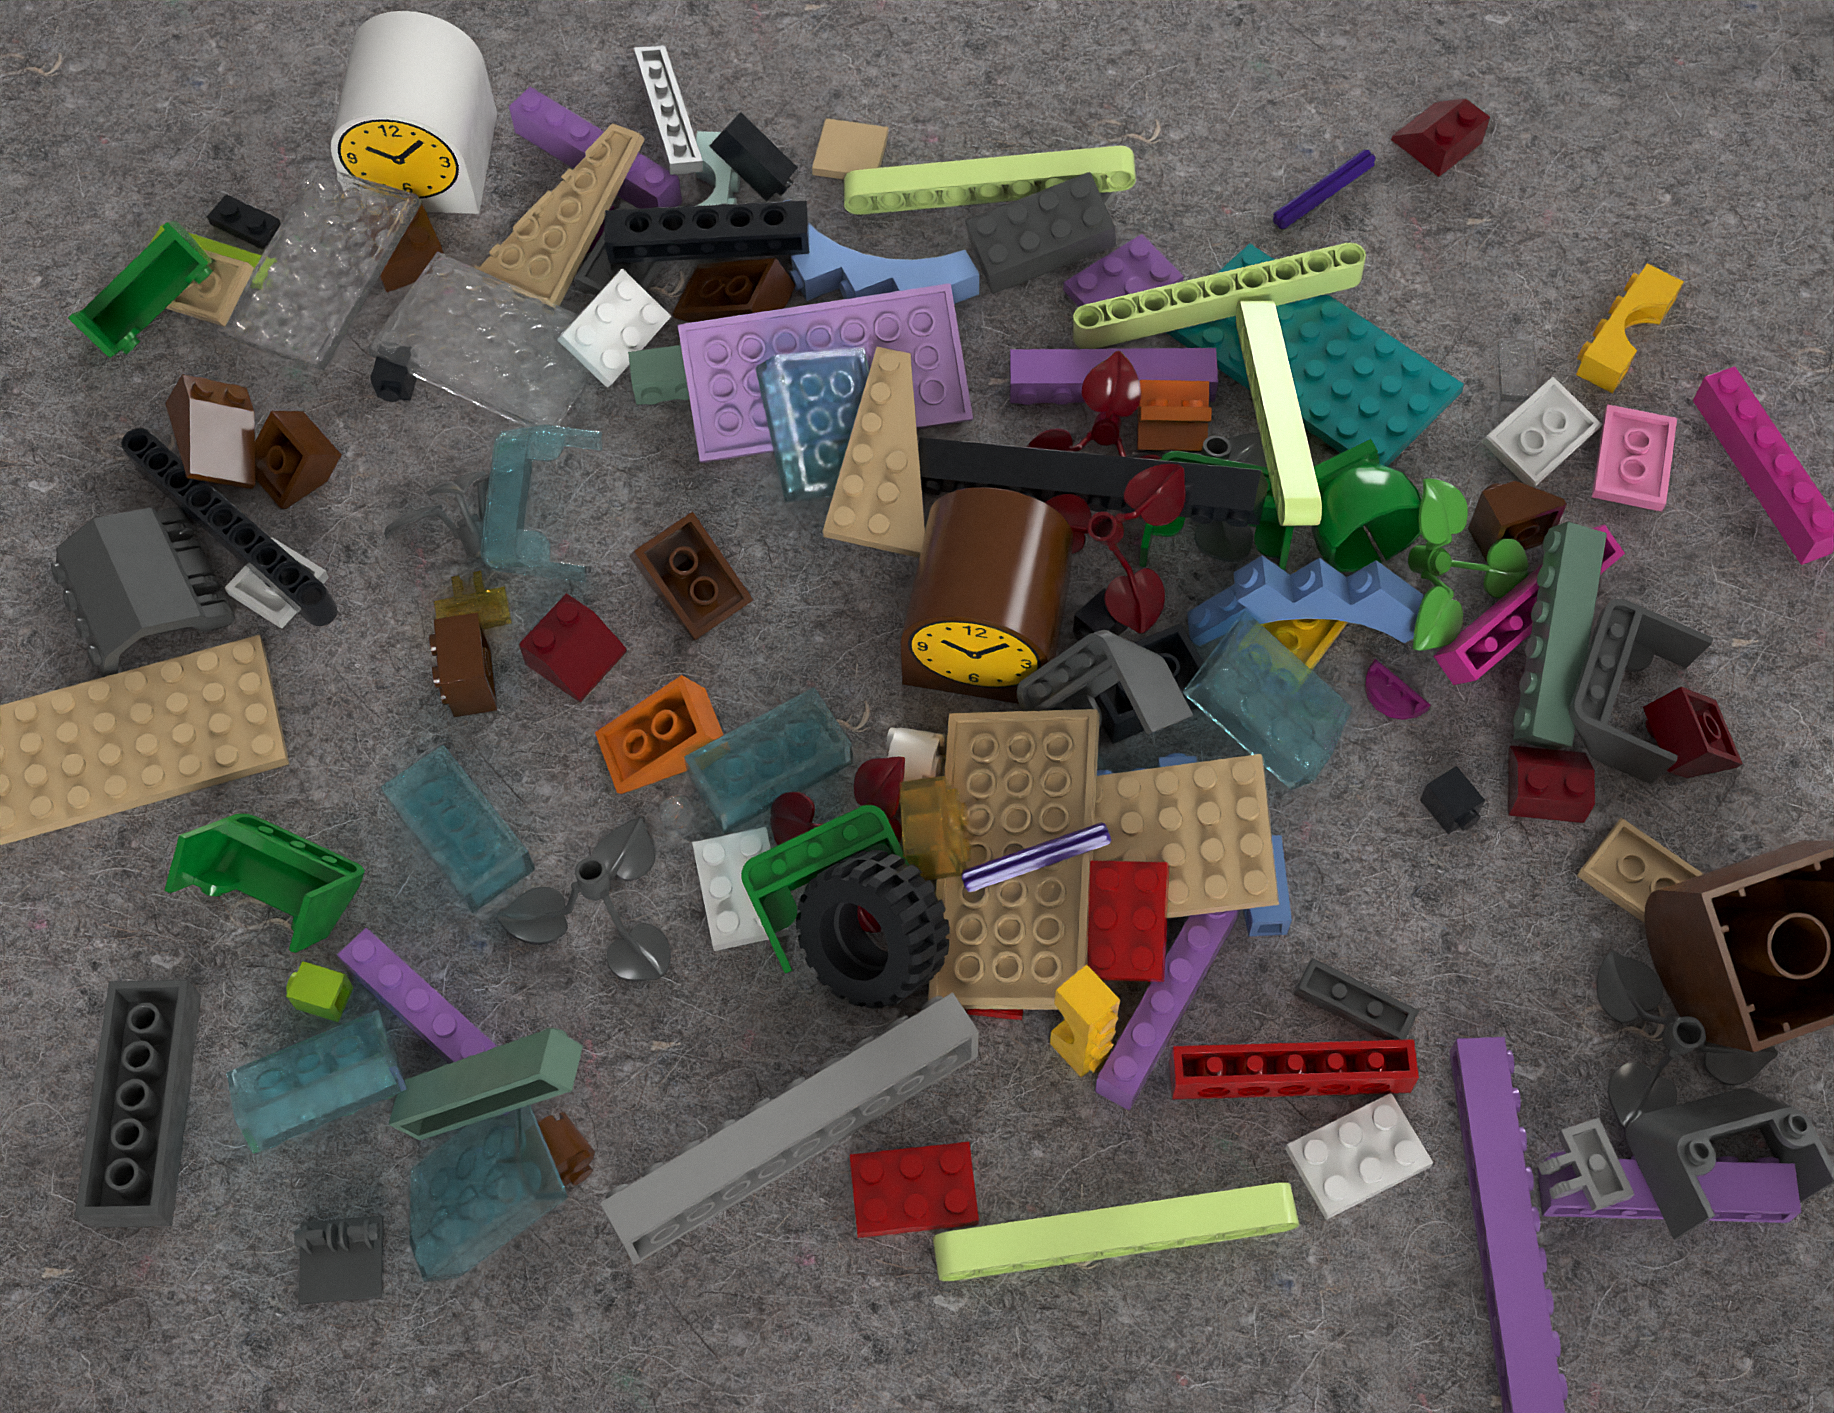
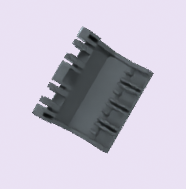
M150 507L92 518L57 547L56 563L51 564L54 581L56 584H62L65 606L68 611H73L76 616L75 627L80 639H86L89 661L93 667H98L102 677L118 673L120 654L143 636L189 626L205 632L227 627L235 620L223 593L209 594L218 589L219 583L202 550L200 542L194 539L187 541L188 538L193 536L194 530L185 511L181 507L158 511Z

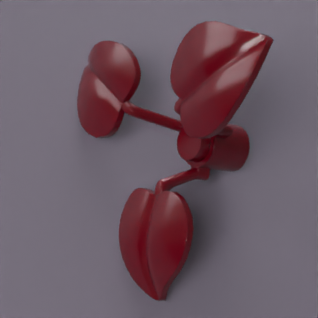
M1117 350L1106 360L1092 368L1086 375L1082 384V397L1090 409L1100 413L1094 420L1092 431L1088 432L1086 437L1077 445L1073 446L1072 436L1068 431L1056 428L1038 434L1026 447L1078 452L1091 440H1094L1102 446L1116 445L1119 456L1126 457L1122 439L1119 437L1122 425L1119 416L1127 417L1133 414L1141 400L1140 381L1128 358L1121 351ZM1144 455L1139 457L1142 459H1161V457L1157 455Z
M1160 464L1147 468L1129 481L1124 492V500L1130 507L1135 509L1131 513H1118L1114 517L1108 512H1098L1092 516L1088 504L1082 498L1073 494L1059 495L1045 502V504L1060 513L1070 525L1073 533L1072 554L1078 553L1083 549L1086 540L1085 534H1089L1099 543L1108 546L1109 550L1116 556L1125 569L1127 576H1118L1110 582L1105 592V604L1108 612L1116 621L1139 634L1147 632L1161 615L1165 602V587L1160 576L1152 569L1144 568L1134 573L1132 567L1118 549L1117 543L1121 541L1124 535L1123 521L1136 519L1141 515L1143 520L1149 525L1163 526L1173 522L1180 515L1184 508L1186 491L1184 468L1179 464Z
M905 757L870 759L861 764L855 774V800L861 806L874 805L880 808L887 816L896 838L900 842L902 827L893 816L897 811L901 798ZM786 792L778 796L772 804L770 825L777 845L822 825L812 823L815 806L813 801L804 793ZM858 906V920L863 931L871 933L881 932V926L877 920L864 908Z

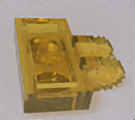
M482 571L473 572L475 593L464 595L463 581L457 575L451 577L454 597L434 601L436 619L478 612L484 629L513 624L505 586L486 590Z

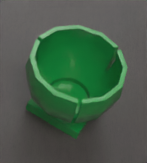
M1371 439L1314 466L1322 502V516L1320 524L1313 525L1311 531L1319 553L1337 571L1357 572L1376 560L1382 564L1364 530V526L1370 532L1386 561L1408 548L1421 535L1418 516L1423 495L1403 472L1380 464L1378 450Z

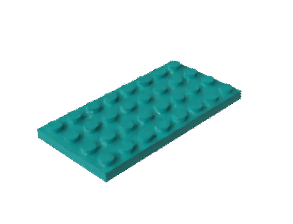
M1249 243L1218 273L1275 259ZM1328 294L1276 306L1304 428L1340 453L1371 439L1378 450L1380 464L1388 467L1463 392L1464 383ZM1236 316L1165 332L1187 348H1216L1217 368L1250 390L1236 326Z

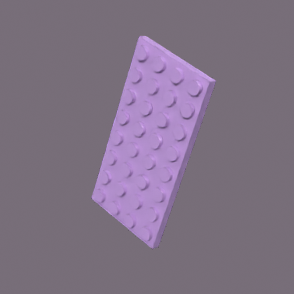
M951 283L678 325L700 463L850 440L877 347L911 354L917 429L973 420Z

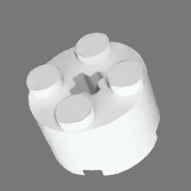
M891 727L888 731L886 742L887 749H889L887 758L905 757L904 782L899 803L934 808L933 803L938 802L944 784L945 766L942 765L940 753L946 754V735Z

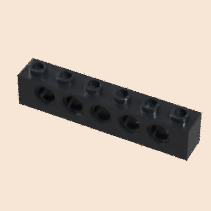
M788 200L785 202L605 210L604 243L609 264L810 254L807 201Z

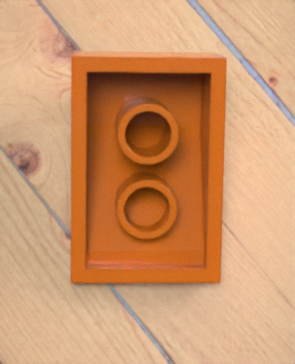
M683 675L595 732L616 792L619 794H624L700 767L729 748L706 689Z

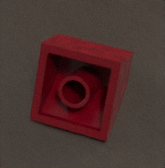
M1466 98L1435 102L1392 135L1391 141L1436 176L1440 177L1483 143L1490 116Z
M567 593L519 643L525 665L580 703L627 652L626 647L594 611Z
M1681 686L1643 706L1647 717L1645 726L1649 734L1656 739L1658 747L1678 755L1676 762L1666 770L1669 773L1684 778H1691L1734 769L1743 765L1715 699Z
M1510 745L1508 749V816L1585 823L1595 806V770L1587 755L1583 752Z

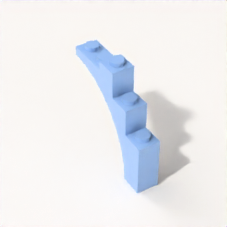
M809 224L810 254L791 255L793 270L789 271V276L796 285L794 289L796 291L800 289L806 301L840 289L844 299L949 283H951L954 304L979 295L980 274L966 250L925 259H887L862 254L839 245L819 233Z

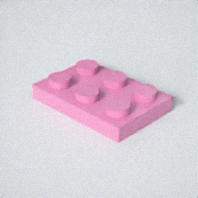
M1607 404L1602 422L1592 498L1662 512L1667 501L1677 418Z

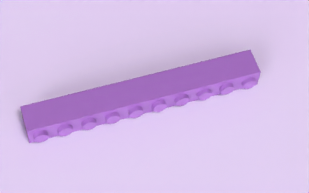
M1505 1037L1456 1039L1449 1054L1503 1413H1565L1563 1400H1567V1382L1564 1374H1559L1556 1357L1560 1356L1561 1346L1557 1331H1552L1550 1322L1554 1303L1551 1290L1545 1289L1543 1273L1547 1270V1259L1544 1248L1538 1247L1536 1232L1540 1230V1216L1537 1207H1532L1529 1192L1533 1190L1534 1180L1531 1168L1529 1166L1525 1167L1523 1152L1527 1149V1136L1524 1127H1519L1517 1112H1520L1521 1099L1519 1090L1512 1086L1511 1074L1514 1073L1513 1052L1506 1049Z

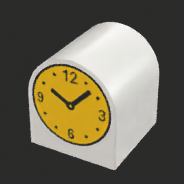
M394 11L379 14L368 19L357 30L353 40L331 140L332 158L351 209L385 210L420 198L426 212L479 214L497 110L484 59L479 48L467 34L451 23L424 13Z

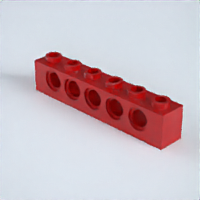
M1414 1039L1173 1046L1169 1059L1172 1100L1411 1093L1419 1079Z

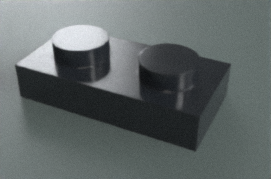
M228 194L221 199L207 216L210 225L262 250L282 228L279 218Z

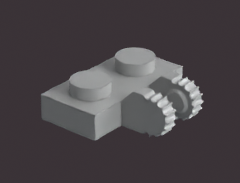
M1599 1118L1562 1129L1557 1135L1566 1154L1549 1159L1538 1165L1542 1175H1551L1572 1166L1577 1178L1567 1182L1557 1183L1549 1189L1552 1199L1562 1198L1583 1190L1592 1211H1596L1629 1200L1635 1195Z

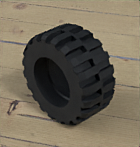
M881 850L856 852L819 873L817 877L810 880L806 885L804 894L801 895L798 903V910L801 912L796 916V929H800L801 932L798 935L800 949H805L807 954L805 961L809 968L813 967L818 973L816 978L823 986L828 984L833 989L831 993L838 998L845 999L847 997L850 1004L860 1007L866 1005L867 1008L882 1009L885 1006L891 1007L898 1004L932 980L934 975L944 965V956L948 954L950 942L949 939L945 938V936L950 934L949 920L944 919L943 916L946 908L942 899L938 900L933 891L936 888L930 880L925 881L921 877L922 871L915 865H906V859L895 854L888 856L887 852ZM858 906L868 911L881 926L887 940L888 952L875 945L865 931H863L858 920Z

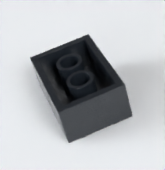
M1181 623L1134 642L1160 655L1166 661L1191 711L1211 703L1215 681ZM1120 681L1094 697L1101 711V724L1112 744L1145 731Z

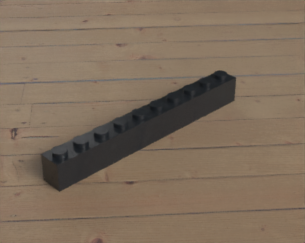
M920 437L918 443L921 490L931 495H939L941 492L950 493L966 488L985 487L1018 492L1045 503L1059 495L1073 494L1082 498L1088 504L1091 511L1107 512L1108 509L1120 510L1126 514L1135 511L1124 500L1126 486L1135 475L1156 465L1179 464L1184 468L1186 499L1184 508L1178 517L1191 518L1193 521L1203 524H1209L1212 520L1225 521L1235 527H1247L1248 524L1260 525L1268 483L1262 470L924 437Z

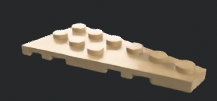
M612 123L585 151L586 157L573 170L569 168L561 176L563 179L552 192L548 190L513 226L511 235L501 245L497 243L489 251L491 255L480 267L475 266L468 273L469 276L476 281L557 312L605 218V210L610 209L645 140L643 136L638 132Z
M877 347L827 514L823 536L919 558L925 527L911 354Z

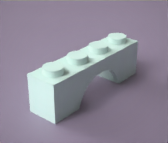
M697 131L696 142L702 157L703 168L702 172H696L698 179L709 183L714 188V191L709 198L696 206L736 204V198H733V193L739 192L740 176L709 147L721 132Z

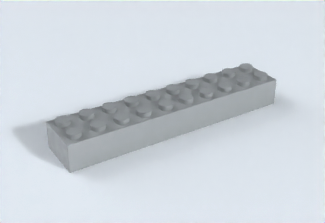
M953 992L944 998L941 995L927 1001L922 1006V1011L910 1018L902 1016L892 1022L888 1027V1031L879 1037L874 1038L870 1036L861 1040L853 1048L854 1051L842 1059L834 1057L826 1061L819 1068L820 1072L807 1080L804 1077L794 1080L784 1089L785 1093L775 1099L770 1100L766 1098L757 1102L750 1108V1114L740 1120L735 1121L731 1119L722 1123L714 1130V1135L703 1142L693 1141L685 1145L678 1152L679 1156L668 1163L658 1162L650 1166L642 1173V1178L628 1186L625 1183L613 1188L607 1193L606 1200L602 1201L600 1205L633 1265L656 1253L977 1058L979 1031Z

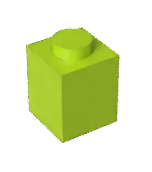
M302 961L298 971L293 972L288 980L286 997L296 1010L339 1022L354 986L344 973Z

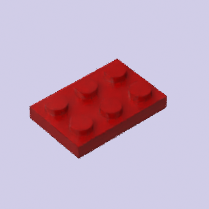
M1090 860L1087 965L1101 980L1164 982L1170 866L1168 862Z
M969 1141L849 1154L858 1238L979 1225Z

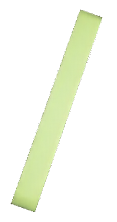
M1109 146L854 170L847 173L844 177V207L849 213L863 215L1016 201L1088 172L1091 173L1099 193L1124 191L1131 188L1136 181L1134 153L1126 146Z
M1343 243L1078 307L1074 312L1073 341L1081 349H1097L1236 316L1238 301L1273 300L1275 305L1278 306L1353 288L1361 282L1366 253L1358 244Z
M1273 300L1238 301L1236 326L1279 523L1281 526L1319 525L1322 516L1321 496L1275 302Z
M1273 1183L953 1230L935 1235L933 1237L939 1280L957 1281L1286 1232L1297 1228L1299 1221L1291 1185L1289 1183Z

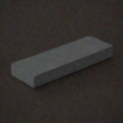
M1311 958L1294 992V995L1384 1040H1405L1419 1010L1314 958Z

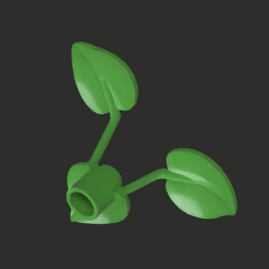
M1429 478L1423 479V496L1418 516L1420 533L1427 542L1425 545L1413 547L1408 556V565L1411 571L1421 574L1422 579H1427L1435 585L1424 595L1419 607L1413 638V649L1418 651L1443 647L1452 643L1459 635L1463 624L1462 605L1458 601L1452 600L1454 591L1435 576H1441L1450 567L1486 571L1483 584L1484 590L1490 596L1501 599L1528 576L1527 569L1529 568L1524 548L1518 541L1509 538L1499 539L1490 547L1487 555L1488 565L1451 560L1450 554L1441 546L1451 543L1452 534L1459 533L1465 528L1468 518L1467 502L1463 494L1450 483Z

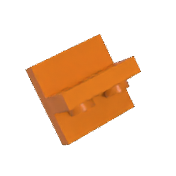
M1139 380L1141 400L1138 406L1137 450L1202 451L1203 442L1208 438V423L1212 420V407H1209V381Z

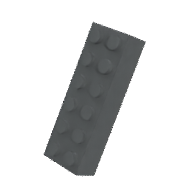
M188 980L109 981L75 1216L91 1228L172 1226L201 1001V995Z

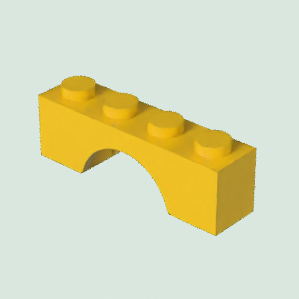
M1648 263L1639 275L1633 273L1624 288V291L1627 292L1624 297L1620 295L1616 297L1608 312L1611 314L1608 320L1602 318L1592 335L1595 337V340L1592 343L1586 341L1577 356V360L1581 361L1576 375L1613 394L1628 372L1637 352L1627 339L1625 329L1639 323L1660 325L1674 304L1684 281Z
M1087 964L1056 989L1054 1005L1061 1012L1065 1020L1051 1031L1050 1045L1081 1078L1090 1070L1094 1074L1100 1071L1110 1056L1111 1048L1114 1045L1112 1042L1113 1036L1116 1033L1115 1026L1119 1018L1117 1015L1120 999Z

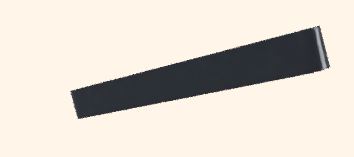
M136 428L124 435L121 447L137 470L177 506L181 507L186 514L240 562L246 565L258 578L262 579L267 586L273 589L276 594L314 626L328 625L336 618L338 613L337 605L323 583L209 483L187 478L182 460L153 434L144 428Z

